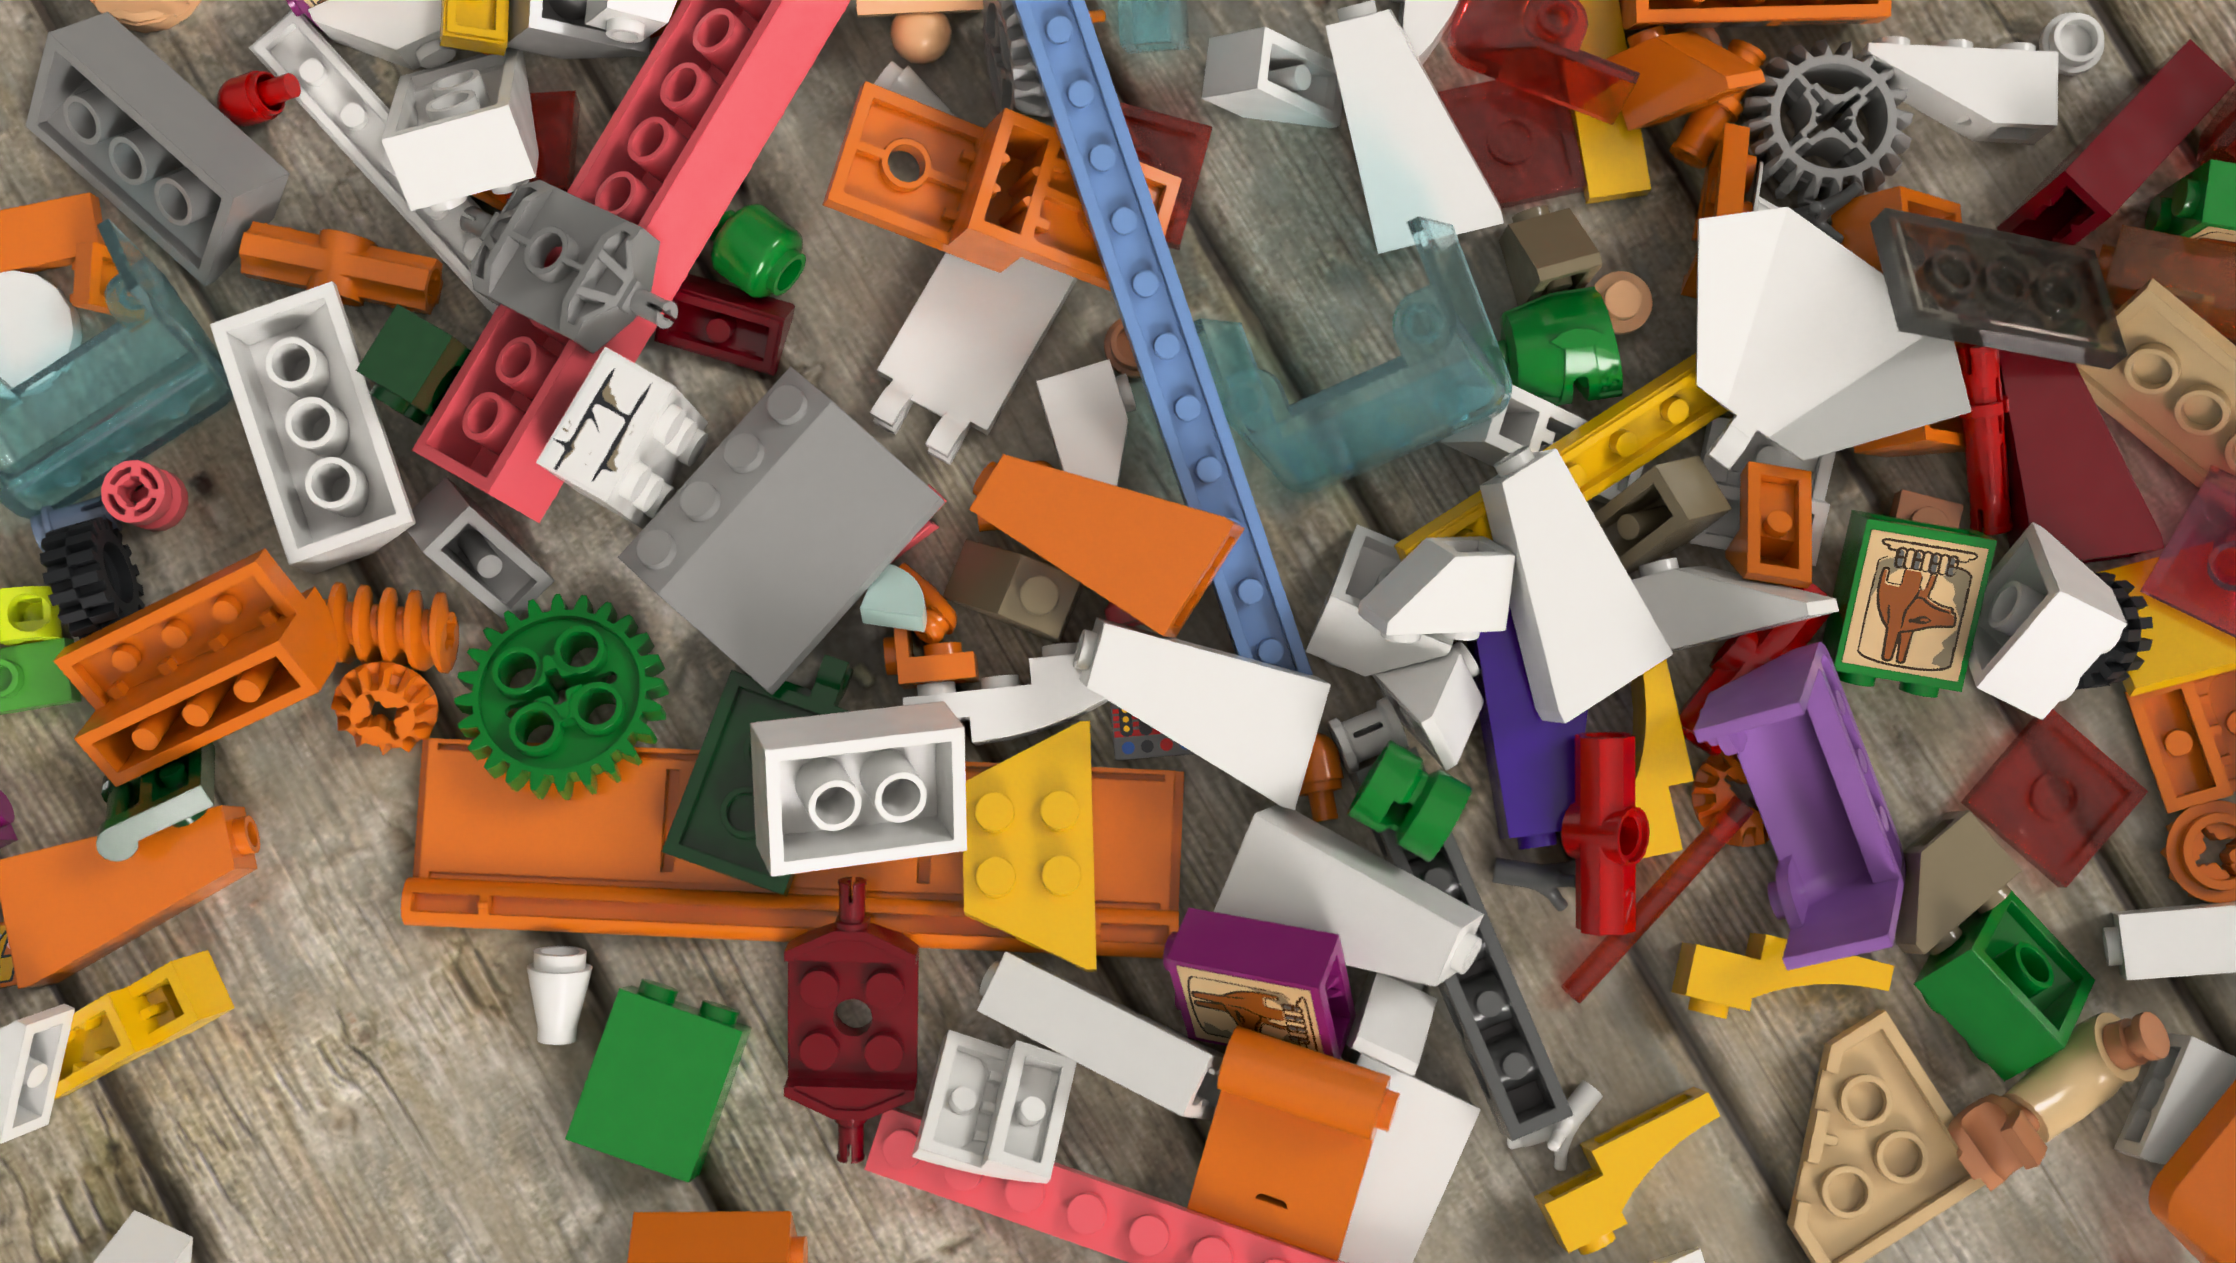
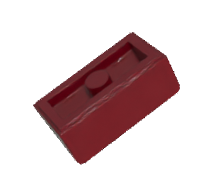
M688 273L687 278L672 300L678 307L677 318L675 319L664 313V317L671 320L673 324L666 329L657 326L654 341L774 376L793 320L795 305L772 297L755 299L740 288Z

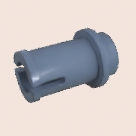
M101 495L56 510L50 505L43 506L40 510L41 514L30 518L33 535L42 552L45 551L41 547V541L43 538H46L45 533L97 517H103V520H110L113 529L118 528L119 531L123 529L120 520L115 519L107 512Z

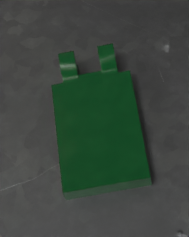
M824 654L812 690L785 681L773 695L766 691L751 676L731 670L663 846V853L787 897L796 873L771 876L756 847L750 723L850 712L838 707L854 672L853 669L849 668V662Z

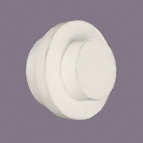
M2064 13L2052 19L2044 27L2039 38V51L2059 52V74L2067 76L2080 75L2090 70L2100 60L2104 51V32L2098 21L2087 14Z

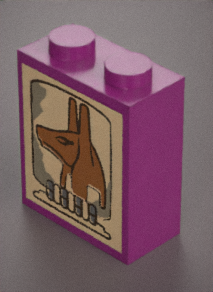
M1188 907L1178 932H1172L1167 938L1163 954V964L1165 970L1170 972L1175 989V1006L1182 1013L1189 1039L1228 1046L1234 1029L1239 1025L1338 1059L1341 1058L1356 1018V1012L1339 934Z

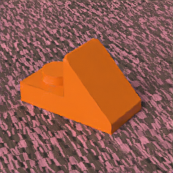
M1752 461L1747 462L1740 474V529L1725 551V558L1742 578L1806 589L1811 585V471Z

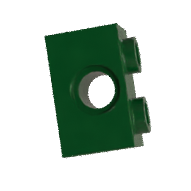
M397 304L356 371L375 383L369 393L371 396L422 426L428 416L432 417L471 350L452 335Z

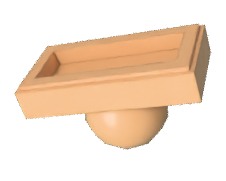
M856 0L857 18L895 16L891 22L890 29L893 47L905 60L921 65L938 60L945 54L951 44L952 29L950 21L945 14L977 13L984 9L983 0Z

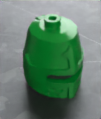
M1595 286L1548 293L1504 311L1499 318L1501 326L1500 340L1491 341L1490 352L1493 365L1495 367L1504 366L1510 384L1556 406L1572 404L1573 384L1587 401L1622 396L1623 372L1616 337L1608 310Z

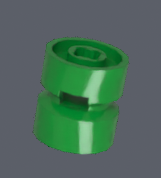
M1390 740L1369 770L1348 809L1347 815L1377 833H1381L1389 828L1395 831L1396 844L1421 859L1430 862L1443 846L1468 802L1472 788L1441 769L1431 774L1424 772L1422 758Z

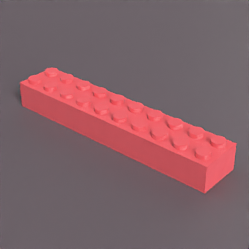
M851 0L681 1L567 191L569 194L644 228L660 241L651 293L666 300H673ZM562 246L555 247L549 252L545 259L544 268L556 262L561 254ZM500 304L411 451L540 523L564 483L536 463L604 347L635 363L657 325L637 316L628 326L592 354L571 339Z

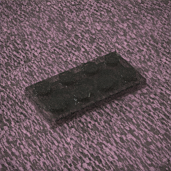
M1885 208L1870 223L1898 331L2104 369L2113 368L2128 356L2095 250Z

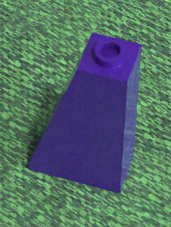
M1509 605L1506 631L1480 632L1478 639L1468 640L1467 644L1468 650L1480 669V673L1473 679L1484 699L1479 718L1499 839L1517 837L1518 849L1523 850L1557 844L1555 832L1561 831L1565 812L1575 802V734L1585 732L1588 709L1566 724L1541 720L1535 709Z

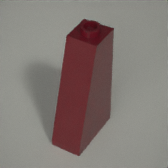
M2189 39L2156 67L1996 229L2040 271L2044 270L2112 217L2236 82Z
M2032 325L2013 327L1996 332L1994 334L1995 339L2000 342L1999 365L2002 395L2009 397L2010 408L2008 413H2004L2011 519L2013 521V529L2007 532L2009 548L2014 545L2033 522L2047 530L2084 564L2138 557L2164 549L2162 535L2060 332L2035 335L2034 326Z

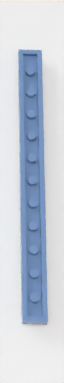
M1012 0L1184 505L1224 516L1245 528L1211 581L1235 654L1313 675L1085 0Z

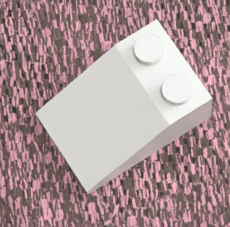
M507 47L504 56L479 54L438 67L400 76L381 141L410 212L429 206L435 212L449 210L464 203L468 198L467 196L487 190H492L497 195L514 192L517 186L527 184L529 179L536 177L539 152L522 50Z

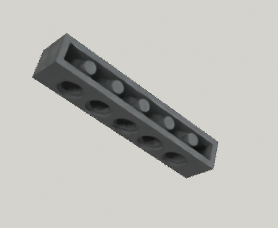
M1416 747L1408 750L1420 757ZM1373 765L1349 774L1356 793ZM1389 828L1381 833L1372 830L1384 860L1484 914L1475 933V936L1482 939V944L1474 962L1465 974L1462 975L1457 972L1440 983L1438 987L1500 1133L1514 1141L1573 1116L1453 832L1451 831L1435 857L1430 862H1427L1396 844L1395 831Z

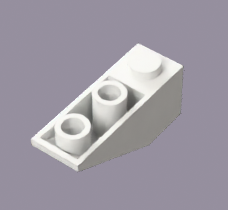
M1885 36L1869 42L1854 58L1860 60L1863 56L1873 55L1874 63L1870 67L1878 74L1883 69L1893 68V77L1887 83L1890 90L1897 88L1908 89L1907 98L1903 101L1904 103L1971 141L2035 144L2057 126L2059 52L2036 51V46L2027 42L2006 43L1993 49L1973 48V43L1965 39L1943 40L1932 46L1910 44V39L1902 36Z

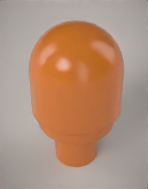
M1317 732L1299 796L1309 797L1312 819L1319 823L1338 819L1333 791L1343 789L1341 780L1344 779L1337 745L1327 735Z

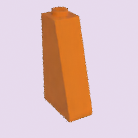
M1006 454L1002 455L998 463L990 462L980 473L973 487V494L977 497L969 508L970 511L1164 637L1170 638L1177 637L1245 529L1224 516Z
M220 805L208 808L201 818L187 826L173 827L171 825L139 840L138 849L135 854L129 859L120 862L107 860L98 853L96 848L97 836L0 859V902L18 989L59 983L258 869L254 853H258L260 850V836L253 818L249 815L246 816L245 807Z

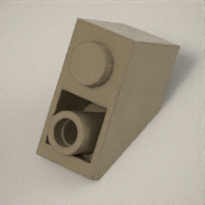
M1970 810L1946 813L1903 851L1906 863V878L1896 928V944L1904 953L1925 955L1929 952L1932 956L1937 955L1960 938L1963 931L1959 925L1977 910L1980 914H1983L1996 907L2010 894L2011 889L2007 883L2022 870Z

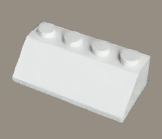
M328 282L210 324L290 566L317 574L375 553L416 524L375 399L369 394L371 387L368 378L356 371L362 360L337 285L334 282Z

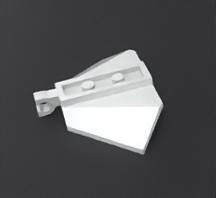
M1789 207L1698 219L1696 386L1734 415L1705 453L1719 465L1730 470L1756 432L1773 441L1801 461H1805L1971 412L1948 319Z

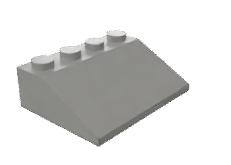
M790 366L617 558L758 684L773 695L945 501L838 405Z

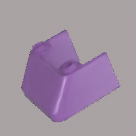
M1821 641L1795 648L1710 692L1703 708L1700 709V716L1693 730L1698 743L1707 741L1712 747L1719 745L1725 755L1737 754L1778 859L1775 874L1776 881L1768 883V896L1776 918L1778 920L1786 919L1790 928L1782 958L1786 970L1893 947L1906 878V863L1898 833L1832 658Z

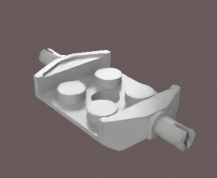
M542 180L517 186L501 213L495 212L492 216L476 206H470L464 212L475 218L476 221H472L462 215L460 217L461 229L479 237L483 241L470 264L473 289L498 306L502 304L571 339L592 354L628 326L637 316L656 324L662 329L669 328L673 322L664 317L661 312L675 319L677 318L678 307L674 302L651 293L660 241L644 228ZM562 246L561 254L556 262L544 268L545 259L549 252L555 247Z

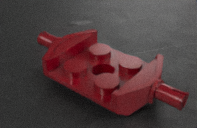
M844 877L838 880L839 915L836 918V922L805 932L791 940L784 951V961H788V1078L784 1085V1097L824 1116L835 1119V1122L838 1124L837 1160L846 1164L850 1155V1145L851 1164L862 1162L865 1159L864 1123L867 1122V1119L914 1101L918 1087L919 945L903 933L870 922V916H865V888L867 880L861 877H856L853 883V896L852 877ZM848 999L860 1000L869 1007L872 1013V1020L863 1027H850L839 1018L837 1006Z

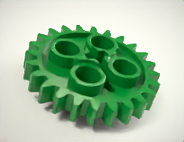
M560 594L554 595L551 610L543 612L534 599L528 600V618L520 621L509 610L504 612L508 630L501 634L494 629L486 627L483 632L491 643L489 649L485 651L469 648L467 653L478 666L477 671L458 673L457 678L464 687L472 691L471 693L454 698V703L460 711L470 715L457 724L458 728L466 738H475L467 748L477 760L487 758L484 768L494 779L506 773L505 782L515 792L523 788L530 779V789L538 799L545 797L552 783L556 785L558 792L564 800H570L574 782L582 781L592 795L596 794L598 787L597 775L605 772L610 779L618 783L622 780L617 766L618 762L625 759L638 766L642 763L639 754L634 748L637 741L656 744L658 739L647 725V721L666 720L667 714L662 705L653 701V699L669 694V688L664 679L654 677L665 670V666L658 654H649L655 646L648 633L636 635L639 627L630 614L616 622L617 612L610 602H605L594 614L593 605L587 595L579 597L573 610L568 609ZM585 648L598 649L596 657L589 664L580 667L571 666L572 659L577 652ZM523 669H536L535 676L529 684L521 688H510L511 680L518 672ZM611 675L617 676L615 682L611 684L606 683ZM569 688L565 692L567 700L561 704H556L559 702L558 692ZM603 704L616 705L615 712L608 721L596 725L588 723L590 714L595 708ZM514 708L519 709L512 717H508L510 710ZM543 725L554 726L551 737L545 743L538 746L527 745L528 737L534 729Z

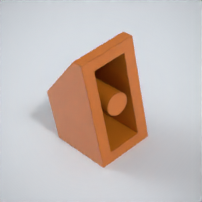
M1663 26L1649 28L1631 35L1627 38L1628 49L1606 58L1628 131L1665 124L1766 82L1762 69L1698 33L1686 31L1666 35Z

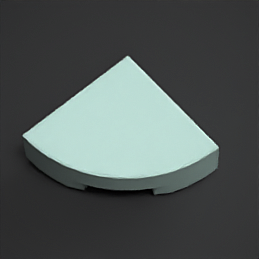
M889 564L867 589L860 606L862 622L864 624L925 632L927 611L920 585L908 572Z

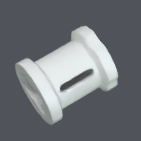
M1387 697L1377 700L1376 708L1341 722L1339 719L1334 718L1327 721L1331 738L1337 745L1340 759L1349 774L1359 770L1360 762L1379 755L1390 740L1406 750L1409 749L1402 724Z

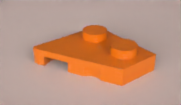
M1725 122L1706 165L1692 241H1697L1698 219L1753 211V203L1744 201V193H1747L1750 189L1757 163V157L1748 154L1750 127ZM1697 253L1688 273L1683 278L1681 295L1697 298Z

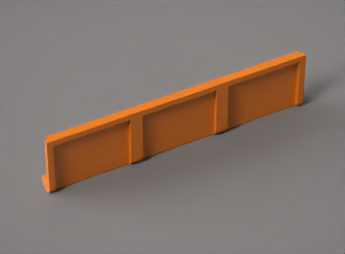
M429 738L422 741L413 877L406 879L401 896V918L406 926L790 942L809 930L836 922V918L839 915L838 880L844 877H852L853 896V883L856 877H861L867 880L865 888V916H870L871 923L903 933L919 945V948L1051 954L1042 949L1038 950L1017 940L1015 936L1000 929L991 928L965 915L963 851L796 873L787 897L663 853V846L700 750L634 747L642 763L638 766L625 759L618 762L617 766L622 779L620 782L616 783L603 772L597 775L598 787L596 794L592 795L582 781L574 782L570 800H564L554 783L551 784L545 797L538 799L530 789V779L518 792L513 791L505 782L506 773L494 779L484 768L487 758L477 760L467 748L472 740ZM527 742L528 746H538L543 744ZM965 761L966 780L999 763ZM1091 767L1096 956L1163 959L1168 936L1172 932H1178L1184 771Z

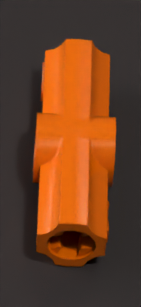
M253 221L250 228L243 233L239 248L241 260L240 273L246 277L306 290L332 281L337 285L343 305L362 307L364 302L395 308L398 304L411 312L431 315L433 308L439 303L442 292L443 264L438 259L378 247L375 242L343 231L322 229L320 234H314L289 227Z

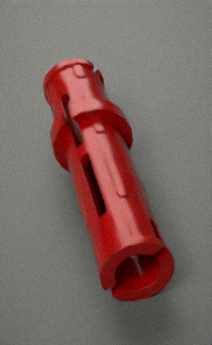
M1986 339L1964 341L1956 345L1971 408L1970 413L1957 416L1963 420L1966 471L1970 500V530L1982 533V528L1984 527L1983 533L1985 535L2002 534L2013 529L2004 433V413H2008L2010 408L2009 397L2002 395L1999 365L2000 342L1997 339H1990L1987 341V344Z

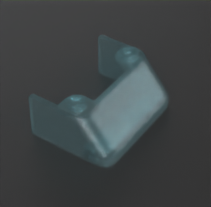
M1420 216L1407 221L1430 284L1408 294L1395 309L1392 329L1401 356L1293 404H1289L1284 388L1278 378L1266 370L1258 369L1242 323L1202 318L1194 321L1227 422L1287 489L1298 493L1324 490L1499 415L1508 405L1512 394L1511 377L1452 224Z
M109 219L104 220L97 227L119 272L110 280L104 293L108 309L118 322L14 388L0 377V502L13 513L23 518L30 519L32 516L41 514L40 510L43 506L50 505L56 510L73 504L101 486L105 476L114 466L124 461L142 460L222 409L233 398L219 351L168 278Z

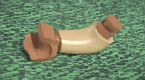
M2105 1012L2094 1015L2074 1027L2064 1049L2039 1062L2002 1096L1995 1094L1985 1096L1958 1113L1950 1122L1948 1132L1958 1146L1956 1153L1958 1159L1972 1179L1981 1178L1987 1188L1992 1191L2024 1166L2026 1170L2038 1167L2047 1151L2045 1143L2085 1118L2114 1096L2125 1083L2132 1082L2137 1078L2141 1065L2146 1064L2148 1060L2157 1061L2169 1055L2170 1041L2164 1025L2151 1012L2136 1014L2132 1019H2120L2112 1013Z

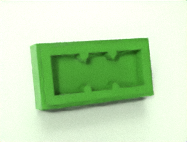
M64 637L0 648V715L81 702L80 692L53 662L64 647L74 643L73 639Z

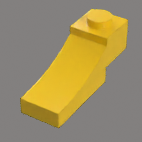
M1667 659L1630 682L1633 706L1632 735L1635 736L1636 807H1640L1645 812L1650 830L1649 844L1643 858L1683 850L1669 786L1694 781Z
M1750 933L1745 956L1698 944L1682 942L1671 992L1690 997L1688 1010L1727 1019L1729 1007L1750 1011L1752 998L1796 986L1844 984L1889 991L1894 965L1858 956H1850L1786 970L1782 958L1787 939L1768 934Z
M205 950L172 960L128 987L109 992L76 1011L72 1020L54 1100L70 1095L115 1069L179 1037L198 1030L234 1009L233 1002L209 951Z
M1692 1087L1580 1143L1591 1168L1534 1196L1557 1244L1568 1253L1578 1249L1581 1255H1586L1612 1243L1616 1239L1613 1231L1628 1224L1622 1210L1645 1175L1679 1142L1702 1126L1720 1117L1709 1092Z

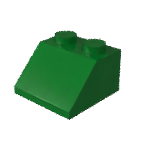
M2012 890L1993 909L1983 914L1976 910L1959 925L1963 931L1960 938L1943 952L1934 956L1930 954L1914 982V986L1922 993L1928 1006L1934 1012L1942 1015L1967 1041L1972 1053L1980 1061L1987 1063L2004 1082L2066 1047L2095 982L2092 975Z

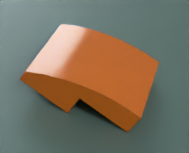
M2236 670L2131 697L2128 696L2127 691H2124L2167 814L2234 795L2233 792H2236Z

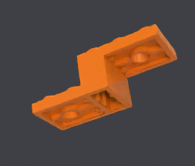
M865 81L855 101L823 206L1001 273L1020 257L1111 291L1055 127L1004 108L983 128ZM904 151L911 154L919 165L918 179L912 182H904L897 179L891 173L888 165L890 153ZM1140 162L1165 236L1182 178Z

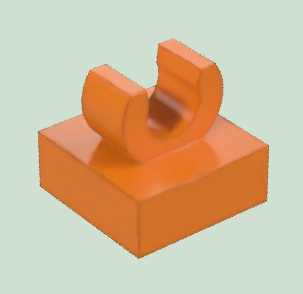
M94 241L76 244V256L72 262L71 269L74 270L73 294H70L69 302L74 307L124 319L143 317L147 255Z

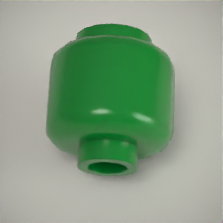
M761 204L746 205L736 212L733 210L726 211L710 236V240L713 242L710 254L712 267L755 299L768 297L772 293L780 296L787 292L800 277L806 263V256L802 254V235Z

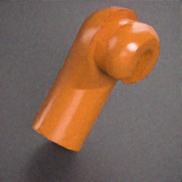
M904 562L899 568L913 576L920 585L927 611L925 632H914L925 643H939L945 634L950 635L954 632L958 618L956 611L931 583Z

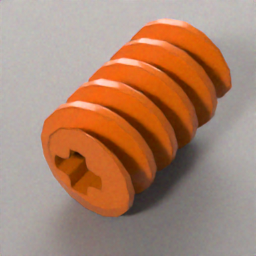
M342 582L334 583L328 599L324 601L332 615L337 632V662L351 664L358 658L362 665L382 661L403 666L409 663L413 670L425 672L434 664L438 672L448 674L453 669L459 647V623L455 613L449 611L446 593L437 592L430 609H424L422 593L419 590L412 589L408 594L405 606L402 607L399 606L397 591L393 587H386L379 604H374L372 589L369 585L361 584L357 589L354 601L350 602L348 601L346 584Z

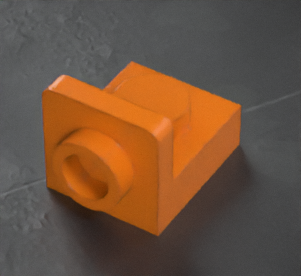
M893 628L894 636L883 638L887 675H898V684L903 689L917 688V685L933 682L954 681L955 684L980 682L977 656L974 651L962 652L961 642L924 645V656L914 657L912 630Z

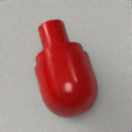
M254 70L224 82L217 94V105L219 111L235 125L249 127L277 117L283 111L285 101L299 97L301 87L298 79L291 73L275 77L267 71Z

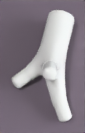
M1582 1080L1567 1099L1573 1116L1514 1141L1507 1138L1508 1147L1510 1149H1517L1547 1142L1549 1150L1554 1151L1555 1170L1565 1171L1567 1169V1157L1572 1139L1582 1122L1602 1099V1094L1591 1084Z

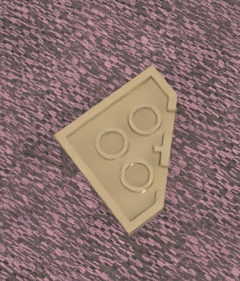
M1878 1009L1824 1043L1787 1220L1788 1227L1811 1263H1864L1985 1185L1981 1178L1973 1180L1956 1155L1958 1146L1948 1132L1949 1124L1954 1119V1116L1885 1010Z

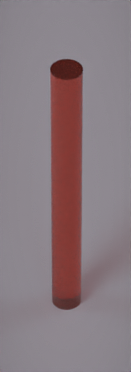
M1734 795L1636 903V932L1626 935H1607L1561 985L1562 989L1581 1004L1755 812Z

